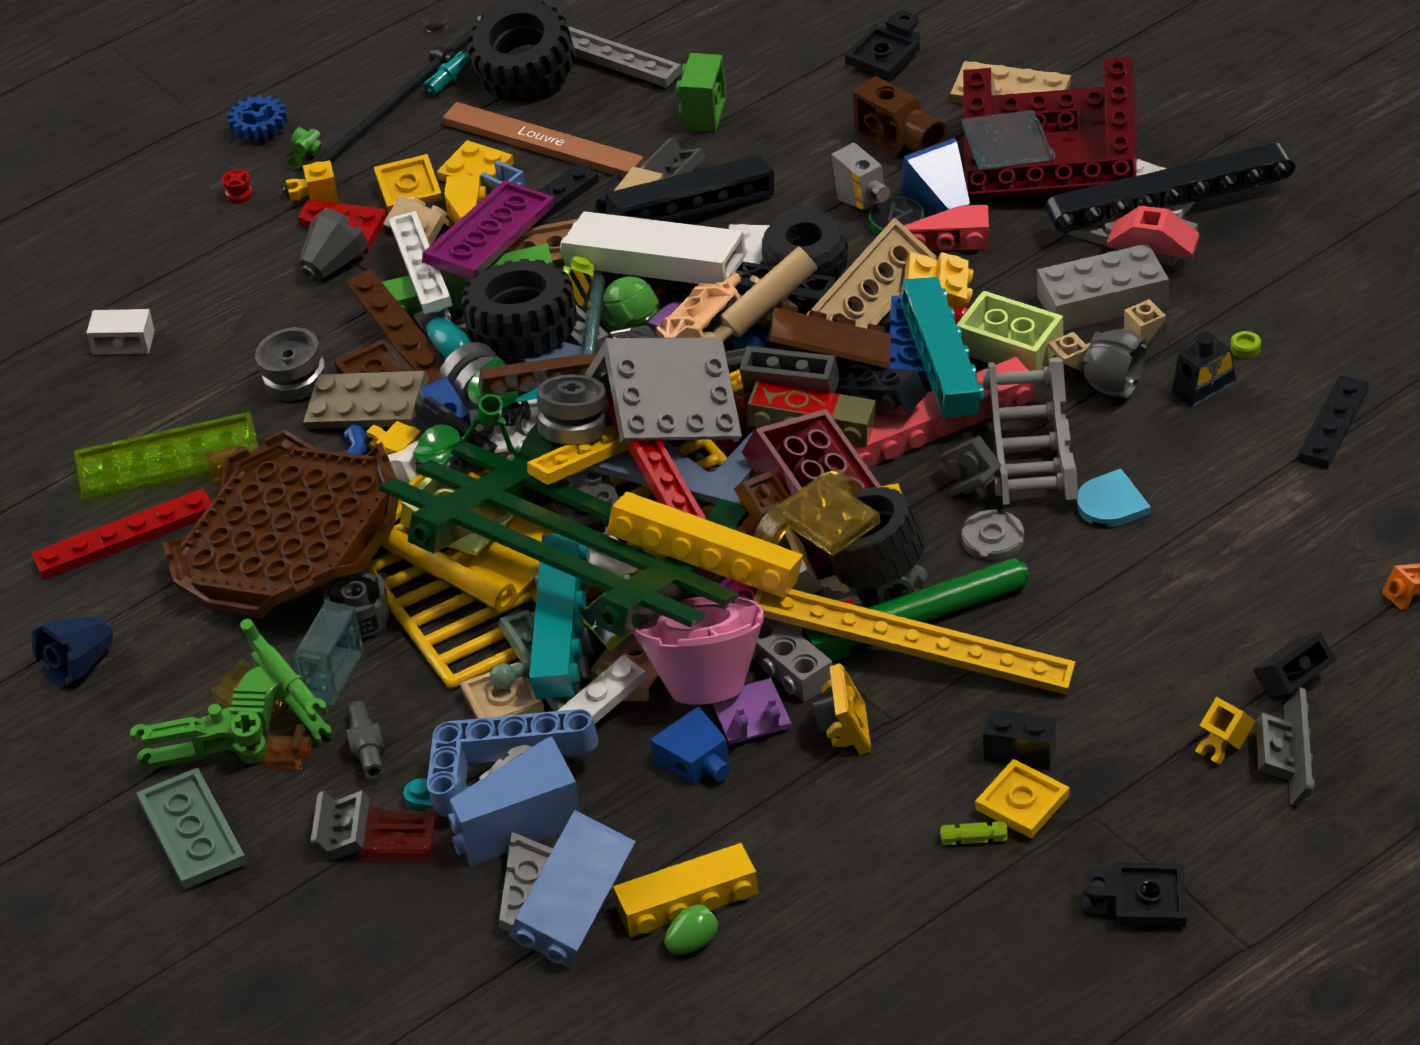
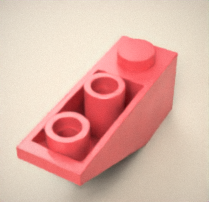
M988 205L957 206L904 225L930 251L989 249Z

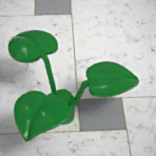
M496 357L480 369L503 366L504 364L499 357ZM479 369L468 385V397L472 404L478 406V413L473 417V422L465 435L460 438L459 432L448 425L432 426L420 437L413 451L414 458L421 464L431 459L444 465L449 457L454 456L451 454L452 448L467 442L478 424L486 428L500 426L507 449L512 453L506 459L513 461L518 458L524 440L519 442L516 449L513 447L505 426V419L502 418V411L510 407L517 400L519 391L505 392L501 395L486 394L481 396L478 387Z

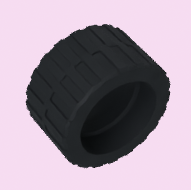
M869 487L868 489H861L842 497L822 516V520H820L818 525L819 530L817 531L835 576L842 584L859 589L881 587L903 577L920 560L925 545L924 538L906 497L900 494L898 490L889 489L888 487Z

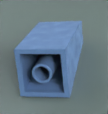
M553 737L544 739L451 798L452 814L448 815V820L453 833L457 834L452 837L458 856L464 854L469 867L509 853L511 832L536 842L561 834L573 811L580 812L576 781Z
M574 810L515 918L509 937L516 940L521 946L532 948L547 956L550 961L570 968L613 891V886L619 880L636 841Z

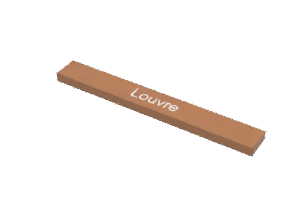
M456 102L442 117L443 125L571 163H580L588 168L614 175L618 172L622 178L626 176L633 166L641 168L645 163L644 156L459 102Z

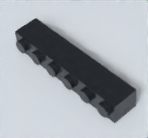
M758 155L605 193L606 214L667 222L774 195V170Z

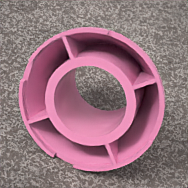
M704 597L683 599L680 603L706 613L705 619L690 628L663 615H658L633 632L675 701L684 704L716 703L730 699L743 690L764 620V612L760 604L741 597L734 600L735 603L731 602L726 606H722Z

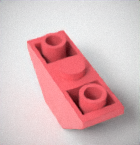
M1139 206L1113 223L1107 240V247L1126 249L1148 243L1156 254L1193 258L1199 240V233L1169 209Z

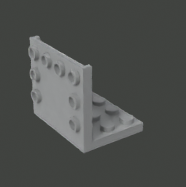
M606 338L584 376L597 379L603 383L606 394L608 392L612 393L621 444H627L628 441L732 439V442H738L742 436L722 338Z

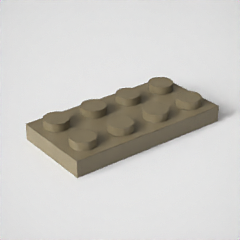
M425 371L318 374L303 423L307 429L349 428L351 425H359L365 428L371 427L373 424L379 427H391L396 421L408 426H415L411 423L413 417L418 416L417 413L421 407L419 388L427 385L429 377Z

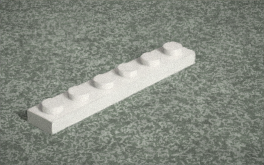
M416 211L389 218L391 230L424 314L440 312L444 308L453 306L440 270L422 263V252L430 245Z
M622 655L558 711L587 710L592 715L595 724L648 679L646 672L628 657ZM492 767L482 774L479 779L481 780L488 776Z

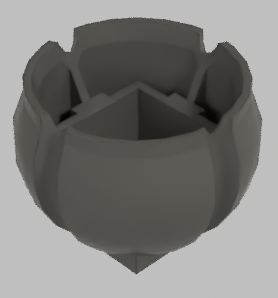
M1114 329L1104 333L1096 331L1082 360L1085 380H1088L1091 386L1104 396L1128 399L1136 388L1133 381H1139L1143 371L1147 353V346L1143 344H1146L1147 341L1140 338L1134 332L1125 329Z

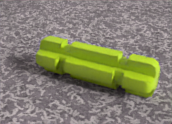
M1004 821L992 822V825L987 826V822L960 824L959 828H955V824L943 825L940 829L941 842L945 846L956 845V841H961V844L988 843V839H993V842H1004L1008 837L1007 825Z

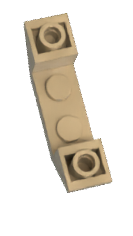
M1149 299L1124 310L1123 329L1132 331L1140 338L1145 339L1147 342L1143 345L1146 346L1166 321V315ZM1074 332L1048 342L1049 349L1057 357H1061L1064 364L1084 372L1082 360L1090 343L1085 344Z

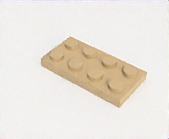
M964 61L950 93V102L964 104L963 70L991 68L997 95L1068 90L1071 84V75Z

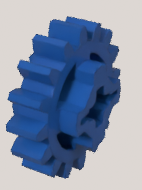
M258 95L257 98L247 97L246 102L239 100L237 101L238 107L232 106L231 113L227 114L230 131L234 132L235 137L242 135L243 140H247L250 137H253L254 141H257L258 138L266 140L268 139V134L277 135V129H284V123L288 122L285 104H281L279 98L272 100L270 95L265 99Z

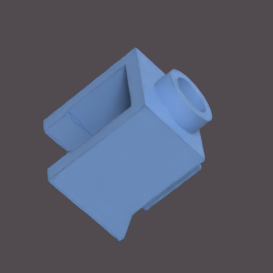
M499 160L495 162L497 179L485 172L480 174L481 185L486 186L487 195L504 180L526 187L524 172Z

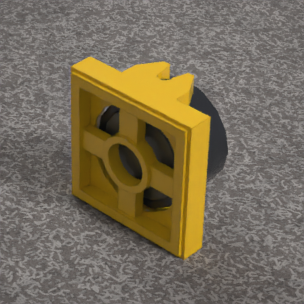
M840 663L830 666L831 680H828L821 687L822 693L813 696L814 712L820 730L826 740L832 742L834 747L854 745L859 755L871 752V742L865 702L844 666Z

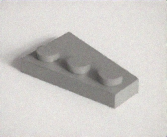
M511 832L499 918V928L509 932L553 848L514 832Z

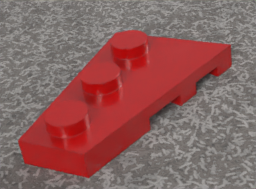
M309 199L298 216L299 225L309 229L311 221L324 208H329L346 215L350 219L347 224L351 228L357 225L362 229L369 244L364 250L366 253H369L387 218L386 209Z

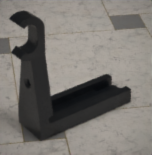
M431 396L425 397L422 401L424 404L417 413L420 416H415L411 420V423L423 432L435 425L444 424L451 426L459 432L460 438L465 435L470 427L468 423ZM475 429L467 442L494 453L498 445L491 440L479 437L477 435L479 431ZM457 456L449 457L444 464L466 475H469L470 472L484 470V468Z

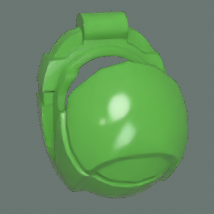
M626 276L615 280L607 287L603 296V301L606 304L603 305L602 324L610 332L648 325V322L660 311V304L653 289L646 281L639 277Z

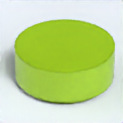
M1250 331L1238 332L1231 338L1230 350L1238 358H1254L1260 353L1261 339L1257 334Z

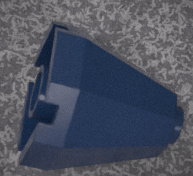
M99 616L52 620L31 632L32 653L36 661L42 658L45 666L41 667L44 676L62 688L83 677L112 645L113 629L107 621Z

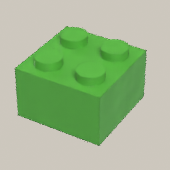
M690 53L687 64H683L682 80L677 81L676 96L681 99L678 117L683 119L684 130L716 132L726 102L723 55Z

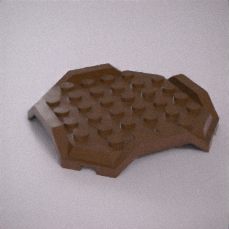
M283 429L265 437L264 441L266 444L250 452L247 447H244L226 455L220 492L187 537L162 542L165 555L170 563L169 568L172 579L178 590L212 611L262 619L278 604L283 602L290 603L331 584L333 579L337 577L364 572L394 528L398 499L379 491L381 484L393 478L397 479L382 442L375 446L366 456L316 449Z

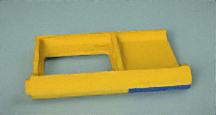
M470 472L468 475L475 479L480 478L478 475ZM418 474L408 484L417 487L426 477ZM399 499L395 521L401 517L403 501ZM515 515L505 525L541 542L542 535L555 534ZM394 526L381 545L384 549L497 612L507 610L535 583L534 575L539 573L540 561L492 540L477 556L460 550L454 556H447L440 551L431 553L407 542L408 534Z

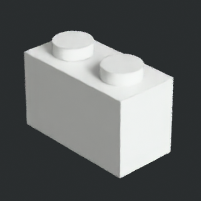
M93 310L87 329V337L92 355L149 354L155 332L150 310Z

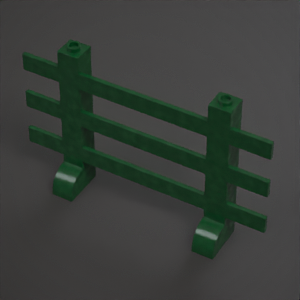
M538 422L526 435L519 452V457L513 461L468 442L452 448V455L492 471L478 479L431 459L416 466V473L455 489V491L442 498L396 478L379 486L380 492L419 508V510L411 514L407 542L431 553H436L474 532L608 592L600 596L595 626L622 638L658 615H663L690 628L694 627L705 619L706 613L680 603V601L693 593L722 606H726L738 598L739 592L714 582V580L722 575L669 556L660 559L529 502L545 494L608 522L613 505L559 481L547 485L527 473L528 461L566 445L549 441L541 436L538 431ZM721 499L713 507L707 520L734 529L741 526L750 514L741 505ZM507 513H511L642 570V572L629 580L499 524L494 520Z

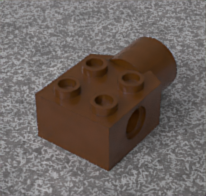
M874 76L853 91L855 136L894 157L899 156L907 149L917 152L944 141L946 135L945 124L922 112L917 97L877 76Z

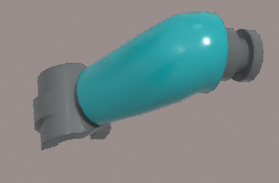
M447 308L440 312H430L424 314L423 309H421L419 313L411 315V318L427 336L426 338L429 342H432L445 359L457 348L467 343H473L469 335L451 321V315Z

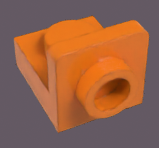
M1420 563L1393 566L1383 587L1382 593L1401 610L1408 608L1414 595H1420Z

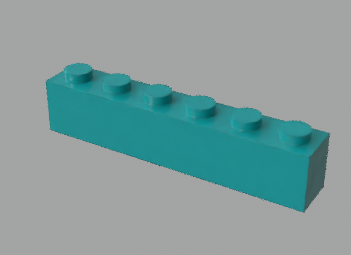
M938 277L903 279L900 303L942 418L978 415L979 402L984 400V389L982 384L977 382L975 365L970 364L969 349L967 345H963L960 326L955 324L954 309L948 306L946 289H942Z
M557 533L542 535L543 543L589 562V547ZM542 562L539 564L529 679L536 699L574 696L575 683L580 682L579 663H577V658H582V643L579 634L584 633V620L581 610L586 609V597L583 586H587L588 582Z

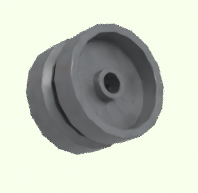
M297 327L281 329L267 336L256 349L255 359L262 374L265 387L269 395L277 400L296 401L311 396L318 374H328L325 360L321 355L319 342L314 333L307 329Z
M480 342L467 343L453 351L444 361L438 376V380L444 377L448 378L468 413L469 410L478 409V406L472 404L468 397L469 382L483 365L498 357L488 345Z
M571 374L549 378L539 385L537 389V404L540 410L537 419L538 431L541 436L552 442L573 445L594 441L604 434L606 429V414L604 412L606 389L603 383L588 376Z

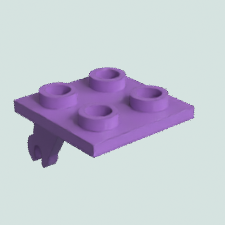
M771 678L744 685L743 690L738 695L724 701L711 703L729 745L792 727Z

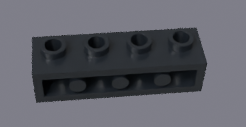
M838 368L840 379L835 393L876 400L875 414L908 415L927 395L916 369Z

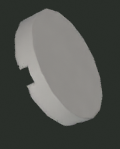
M986 510L978 512L966 520L965 526L962 529L961 540L964 549L971 556L983 561H1000L1010 558L1021 549L1024 542V528L1021 521L1013 514L1006 512V515L998 514V510Z

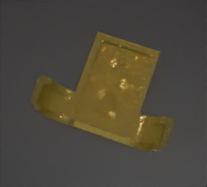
M833 470L817 477L766 512L756 526L754 537L779 546L785 532L792 528L834 556L880 524L881 521L877 511L851 495L855 491L863 490V487L843 472Z

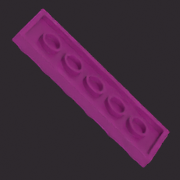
M504 180L422 252V263L433 266L437 270H445L456 274L463 279L475 278L477 273L485 270L553 208L554 197Z

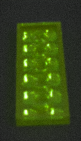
M245 412L74 450L80 490L84 499L223 468L226 455L244 447H247L250 452L258 448L251 413Z

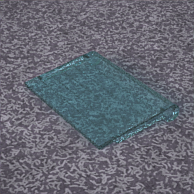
M1034 110L961 119L973 156L980 170L1049 161L1055 158V152L1049 148L1042 126Z

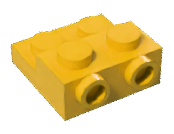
M909 252L905 263L904 279L938 277L942 289L945 288L947 291L949 307L954 309L955 307L967 306L969 304L973 290L967 286H969L972 280L973 270L968 268V260L941 252L937 260L926 255Z

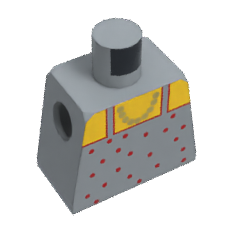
M853 142L831 154L837 198L840 201L864 210L888 199L890 189L884 184L882 166Z

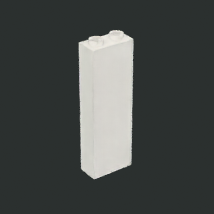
M585 211L573 223L571 230L560 243V252L564 257V263L567 267H569L572 257L580 256L594 264L595 271L695 284L724 282L731 273L736 272L746 256L743 231Z

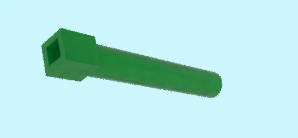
M1012 558L869 607L868 609L924 623L1026 587V581L1029 580V572L1024 562H1019L1018 559ZM801 627L802 636L832 661L851 655L852 647L863 644L862 642Z

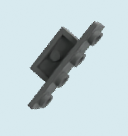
M1300 687L1284 705V720L1265 713H1261L1255 720L1258 771L1287 780L1289 782L1290 805L1298 807L1306 797L1312 794L1315 786L1311 767L1313 754L1310 752L1309 740L1311 736V729L1308 726L1309 704L1306 700V689Z

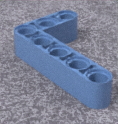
M575 709L448 721L438 725L433 732L427 778V789L435 811L442 816L452 814L450 799L465 790L468 764L496 762L499 758L504 760L509 756L507 752L510 749L521 745L535 746L549 737H553L562 755L584 754L594 750L598 745L599 739L592 715L587 710Z

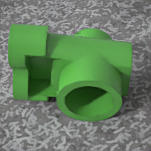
M301 127L295 130L289 142V146L292 147L294 154L287 159V164L291 169L298 170L306 162L309 155L314 157L317 155L322 146V142L319 141L321 136L319 131L316 129L306 131Z

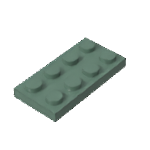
M198 768L136 792L138 801L184 890L247 864L240 845Z

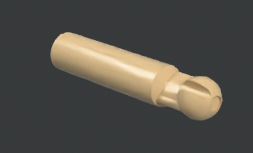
M800 247L794 249L720 315L722 324L714 332H703L705 337L722 338L723 342L731 335L740 338L818 269L814 261Z

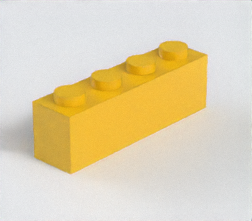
M742 843L615 885L613 886L617 912L631 938L671 924L681 911L690 906L702 904L710 911H713L729 903L745 900L750 896L758 894L756 870Z

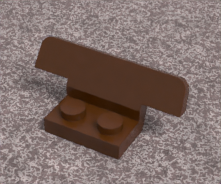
M773 470L741 482L733 488L741 506L750 514L741 526L733 530L761 539L788 524L789 520L785 513L791 505L792 499Z

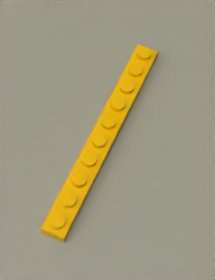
M737 370L730 373L735 402L751 395V393L744 392L740 371ZM613 424L606 427L604 434L594 441L583 444H567L528 461L527 473L549 485L571 474L581 472L583 469L596 463L603 462L614 455L628 451L626 444H621L619 432Z
M757 589L753 600L762 606L764 618L1067 695L1075 666V661L794 589H791L784 598Z

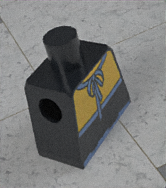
M1202 331L1198 333L1196 343L1182 350L1178 355L1172 392L1191 407H1194L1234 384L1236 376L1230 348L1218 340L1211 332Z

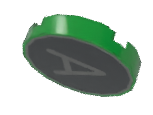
M889 196L886 201L879 202L869 209L868 220L870 229L874 234L879 235L894 217L903 226L924 219V208L918 201L912 198Z

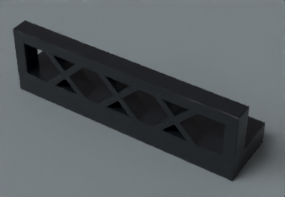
M742 261L736 270L742 272L739 274L741 282L735 286L738 294L743 296L754 285L749 280L752 275L756 277L765 276L774 267ZM811 274L789 294L787 299L798 307L797 313L806 315L833 286L836 278ZM815 285L825 286L823 291L810 289V287Z

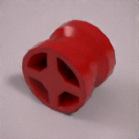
M234 169L223 175L222 182L226 188V199L229 202L244 203L252 197L253 190L249 184L250 176L247 171Z

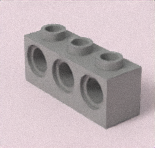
M764 618L752 659L762 667L766 675L778 680L789 694H794L802 702H806L814 695L820 693L821 687L828 680H831L830 666H832V660L787 623Z

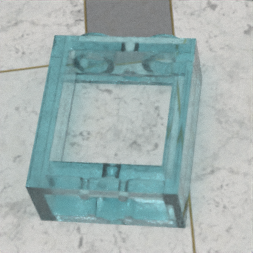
M325 601L294 654L298 675L303 677L305 685L316 698L324 700L326 704L334 705L364 652L355 607Z

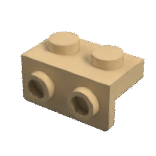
M401 195L398 196L383 223L387 228L391 229L389 218L416 211L429 245L433 244L442 226L449 229L453 226V223L446 218L448 213L441 208L433 205L430 209L426 207L425 202L417 197L411 196L408 199Z

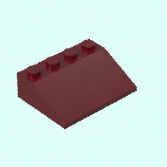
M827 409L756 428L742 450V454L758 476L773 470L792 499V503L785 516L807 548L821 544L817 533L819 530L818 525L820 520H822V516L835 502L861 489H868L869 487L881 488V485Z

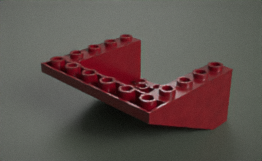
M1132 56L1104 59L1105 87L997 95L991 68L963 70L964 164L969 200L1065 193L1137 176L1138 104Z

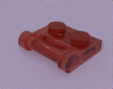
M371 807L363 844L364 858L431 859L435 832L439 823V814L435 811V808H427L426 811H383L381 807Z

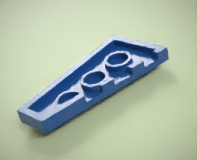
M901 295L892 296L890 306L891 348L888 369H916L921 380H928L900 303Z

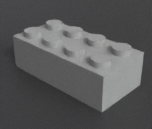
M1148 243L1037 269V297L1044 310L1063 316V331L1124 317L1125 309L1149 299L1158 308L1168 306L1169 279Z

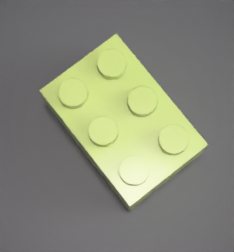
M982 291L956 325L961 328L963 345L968 346L969 357L987 363L994 362L995 365L1017 357L1029 371L1043 370L1049 363V358L1055 355L1049 349L1048 342L1063 336L1062 315L987 291Z

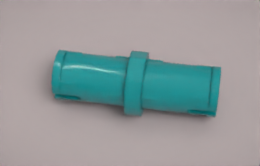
M459 51L449 62L441 64L438 67V72L423 83L426 92L436 96L447 84L454 83L457 80V76L472 64L469 55Z

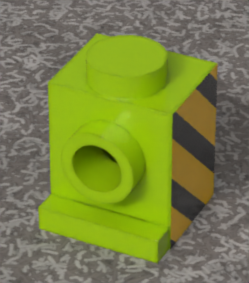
M575 256L574 258L572 257L569 267H563V271L568 274L572 281L575 304L583 306L594 275V264L590 263L586 258Z

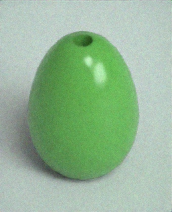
M705 905L690 906L681 911L673 920L666 932L664 944L673 955L693 953L707 945L714 938L719 923Z

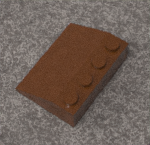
M780 304V309L773 308L765 344L805 353L835 356L836 360L871 368H889L891 334L884 333L885 327L868 323L866 329L855 326L856 320L839 317L838 322L826 319V313L810 310L809 315L797 313L798 307L787 304Z

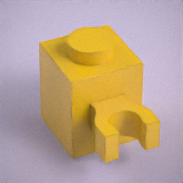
M330 160L303 165L305 179L286 180L290 201L299 200L309 195L310 200L339 203Z
M398 421L387 432L374 424L366 431L368 437L374 438L369 443V448L373 449L382 442L388 455L404 450L413 442L419 441L422 436L421 430Z
M1216 697L1199 725L1210 735L1199 743L1195 751L1205 757L1208 749L1215 747V754L1211 760L1221 765L1225 757V747L1227 744L1240 750L1256 721L1244 711Z

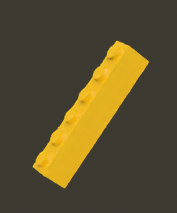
M626 492L612 505L606 533L782 598L797 583L803 554L630 492Z

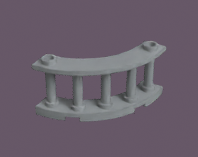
M1061 357L1049 358V366L1044 367V370L996 373L994 362H989L988 371H983L984 390L990 389L995 455L1001 463V466L997 469L998 477L994 479L995 496H1001L1004 505L1009 504V492L1057 489L1064 492L1066 500L1078 499L1077 468L1073 453H1070L1069 445H1071L1068 419H1066V414H1061L1060 404H1066L1063 360ZM1045 382V385H1050L1052 401H1046L1044 405L999 408L997 385ZM1047 417L1054 421V432H1050V435L1002 438L1000 420ZM1051 447V450H1057L1058 457L1053 458V461L1005 464L1003 452L1006 450ZM1054 473V476L1008 480L1010 476Z

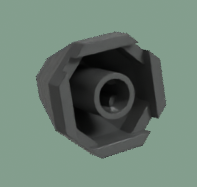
M324 208L311 221L298 261L303 275L311 280H322L362 254L369 245L362 229L357 225L351 228L347 224L350 219L342 213L329 208Z

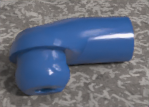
M351 425L345 430L344 438L349 437L348 443L352 444L346 453L363 455L369 448V441L364 428L359 425Z

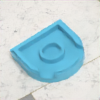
M1122 469L1093 478L1084 483L1078 490V513L1085 521L1091 524L1094 521L1107 524V527H1117L1151 515V506Z

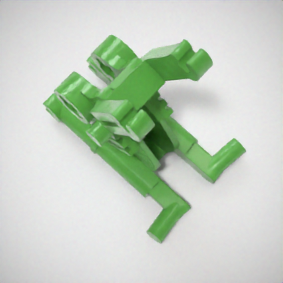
M244 619L240 626L248 639L249 645L254 649L252 652L253 669L249 670L243 676L238 687L234 688L231 707L222 710L219 704H211L208 708L209 715L199 719L188 717L152 725L138 724L131 729L130 736L132 741L136 742L138 737L142 735L141 738L144 746L191 737V742L141 750L137 755L139 765L143 766L145 761L149 759V765L152 770L157 767L201 760L210 754L227 750L236 752L239 759L244 763L256 764L267 755L264 735H268L270 715L272 713L271 708L277 700L281 698L289 706L288 710L295 714L310 731L313 742L317 746L322 745L320 735H326L327 739L333 738L331 727L315 711L320 710L321 714L326 715L328 713L327 706L324 700L316 698L305 685L303 677L297 675L278 651L268 644L258 632L252 620ZM255 744L254 750L247 751L248 746Z

